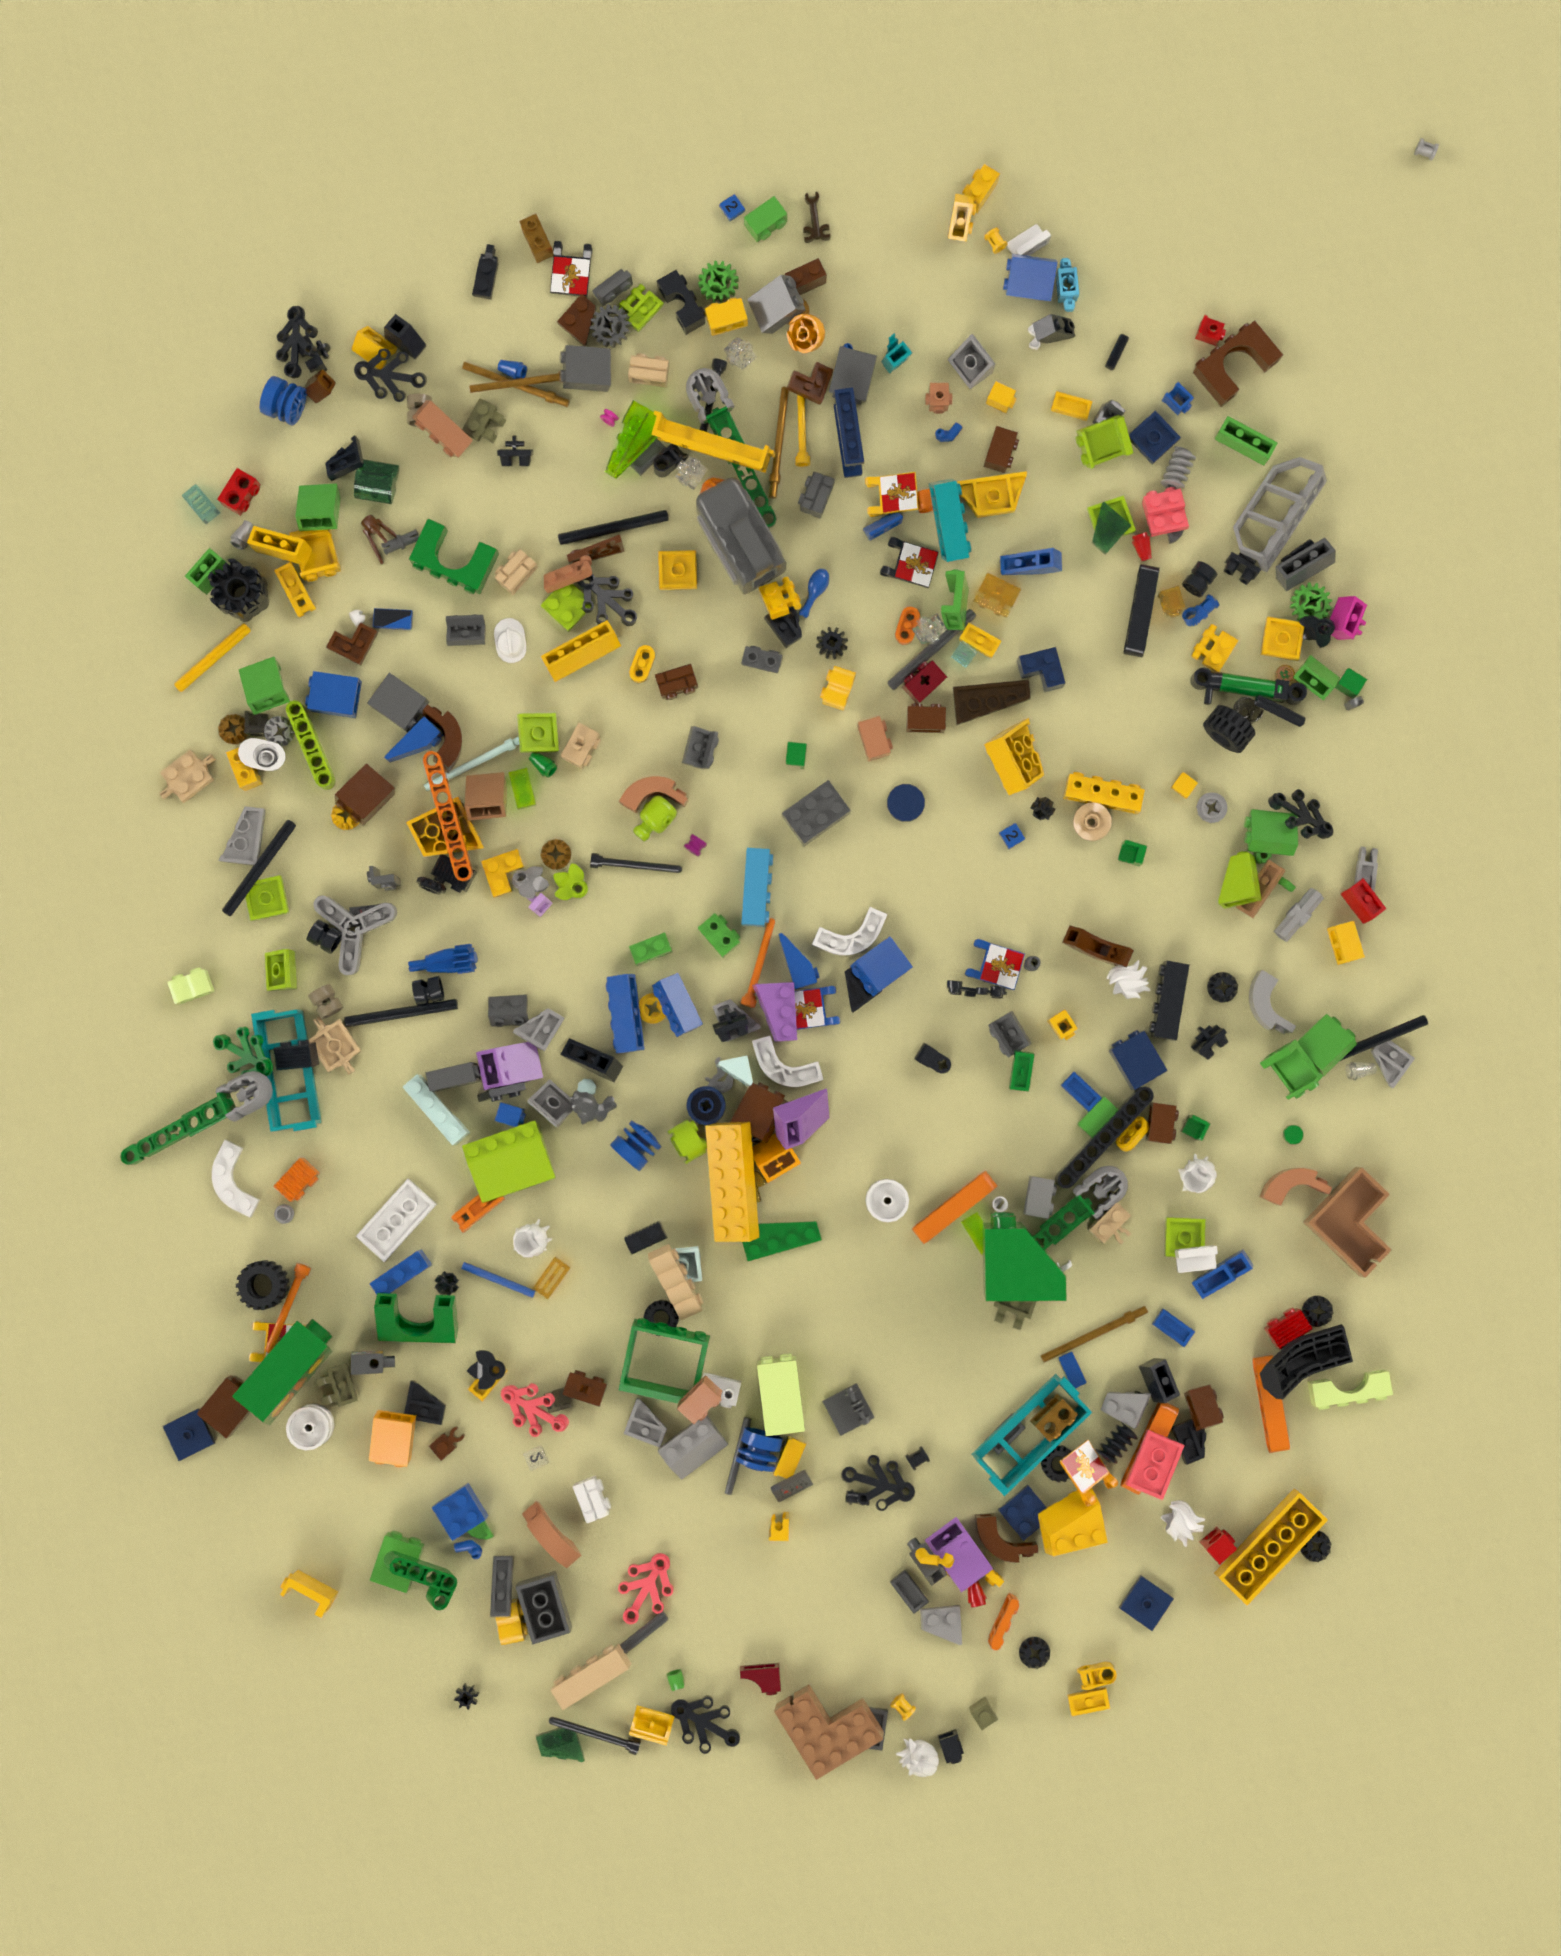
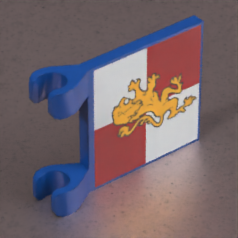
M981 939L975 940L974 947L986 950L980 971L968 968L966 969L965 976L1015 990L1025 953Z
M835 986L794 991L797 1030L840 1024L838 1016L826 1018L823 995L835 994Z

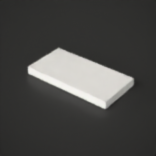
M408 1178L356 1237L385 1262L432 1211L437 1203Z

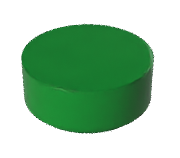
M1296 1125L1287 1126L1283 1131V1138L1288 1144H1298L1304 1136L1302 1129Z

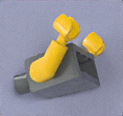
M913 1538L907 1543L911 1550L909 1555L931 1586L946 1575L949 1576L944 1567H952L955 1559L951 1554L945 1553L942 1559L939 1555H934L925 1542L921 1544L917 1538Z

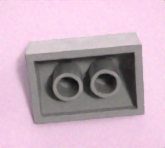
M707 1415L702 1421L698 1420L695 1424L691 1423L660 1446L658 1453L669 1468L682 1480L729 1444Z

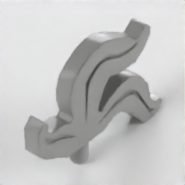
M720 1057L716 1058L715 1064L720 1062ZM717 1067V1074L712 1079L706 1077L705 1080L709 1082L707 1086L725 1093L732 1088L733 1077L728 1074L724 1082L717 1081L726 1073Z

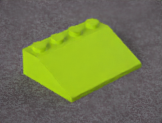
M536 1121L462 1145L467 1165L482 1203L556 1178L540 1125Z

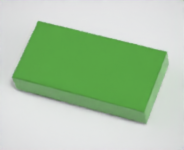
M1103 1096L1077 1125L1090 1137H1093L1118 1109Z

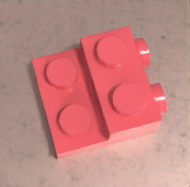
M1169 487L1161 493L1150 491L1143 497L1142 506L1151 537L1189 528L1181 488Z

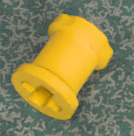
M997 227L987 232L984 236V239L992 246L994 254L1001 252L1008 245L1007 241H1004L999 234L1000 230Z
M903 1693L896 1696L890 1704L891 1708H895L901 1714L903 1721L907 1720L916 1710V1707L914 1705L911 1706L904 1698Z

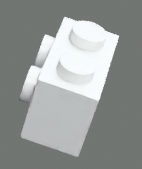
M704 1372L703 1377L706 1375L722 1390L720 1406L726 1408L736 1406L741 1381Z

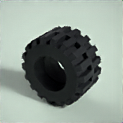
M1224 705L1216 706L1203 723L1206 733L1216 743L1235 753H1241L1256 735L1255 729L1245 717Z
M268 1260L257 1261L247 1265L246 1268L240 1271L241 1275L237 1277V1280H239L236 1283V1288L239 1289L236 1292L237 1296H241L240 1301L242 1303L245 1302L246 1307H252L253 1310H266L275 1307L287 1296L285 1294L286 1291H289V1286H287L289 1278L286 1279V1270L283 1271L281 1265H276V1262ZM258 1274L267 1275L272 1282V1290L268 1296H260L254 1289V1279Z

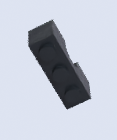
M674 270L658 279L657 286L666 303L673 300L684 302V307L676 312V319L685 335L705 325L706 315L703 307H698L695 302L697 298L692 290L689 291L686 287L687 281L683 274L679 275L678 271Z

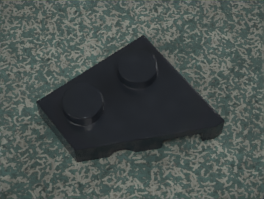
M356 435L350 438L353 442L346 449L341 447L325 463L327 476L331 481L364 466L360 442Z

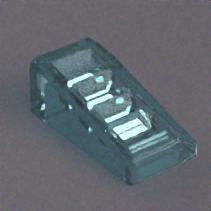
M197 484L181 495L205 524H208L220 514L219 510ZM197 490L198 493L189 499L188 497ZM202 496V499H200L197 503L193 504V502L196 499ZM204 501L207 502L200 509H197V507L200 506ZM210 506L211 508L202 515L201 512Z

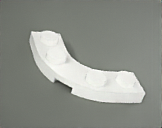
M870 907L862 926L852 935H838L819 927L812 945L836 955L845 956L860 953L876 940L887 914Z
M771 1036L752 1041L761 1069L774 1082L788 1087H800L824 1080L818 1062L801 1067H789L780 1062L775 1053Z
M224 1140L212 1166L214 1190L220 1200L228 1207L248 1217H252L260 1199L243 1192L237 1187L233 1178L234 1167L243 1148L228 1140Z

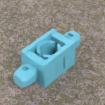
M1062 258L1060 268L1057 269L1055 276L1058 303H1063L1066 312H1073L1075 302L1079 297L1077 267L1071 268L1070 259ZM1066 279H1067V283L1071 284V286H1072V287H1070V290H1069V291H1067V290H1068V287H1065V286L1063 285V283H1065V280H1066Z

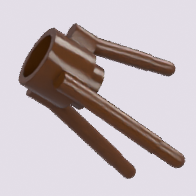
M368 515L361 522V525L364 527L363 532L367 536L380 564H383L381 555L370 534H377L384 543H387V539L380 532L381 527L395 538L397 534L383 524L379 518L376 519L373 515Z

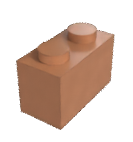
M880 716L858 722L857 727L868 762L889 756L893 746L890 738H886L887 726L885 720L881 721Z
M705 1375L678 1402L677 1410L693 1424L698 1420L702 1421L708 1415V1410L711 1407L715 1408L721 1402L722 1390Z

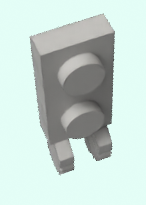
M1361 846L1359 848L1354 884L1364 878L1375 892L1378 850L1377 848H1372L1370 862L1365 861L1366 847Z

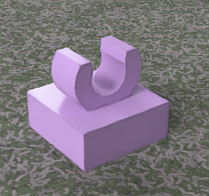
M542 893L533 899H528L532 902L529 908L539 917L553 904Z

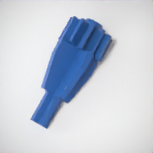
M472 944L454 946L455 948L443 949L426 955L423 960L409 961V971L427 970V972L434 973L457 972L458 974L475 972L477 968L475 963L478 961L477 953L472 948Z

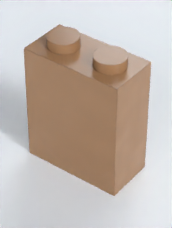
M504 772L466 776L465 810L467 819L479 820L506 817L507 784Z

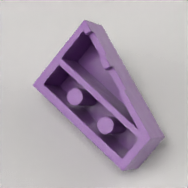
M794 982L752 985L774 1041L797 1040Z

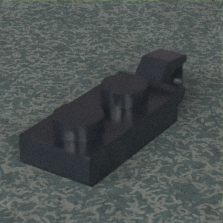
M487 244L485 254H481L472 292L474 297L492 299L499 265L498 257L495 256V245Z

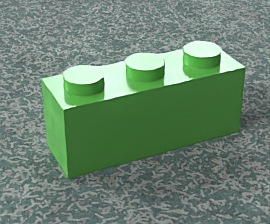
M1227 416L1215 437L1216 441L1263 466L1267 463L1278 442Z

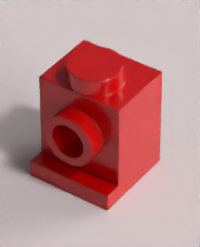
M1204 315L1195 339L1216 346L1219 340L1223 341L1226 334V329H1223L1225 323Z

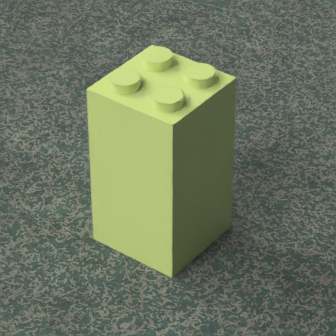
M788 1353L781 1354L780 1358L773 1359L772 1356L761 1357V1360L757 1361L766 1436L804 1432L805 1426L796 1356Z

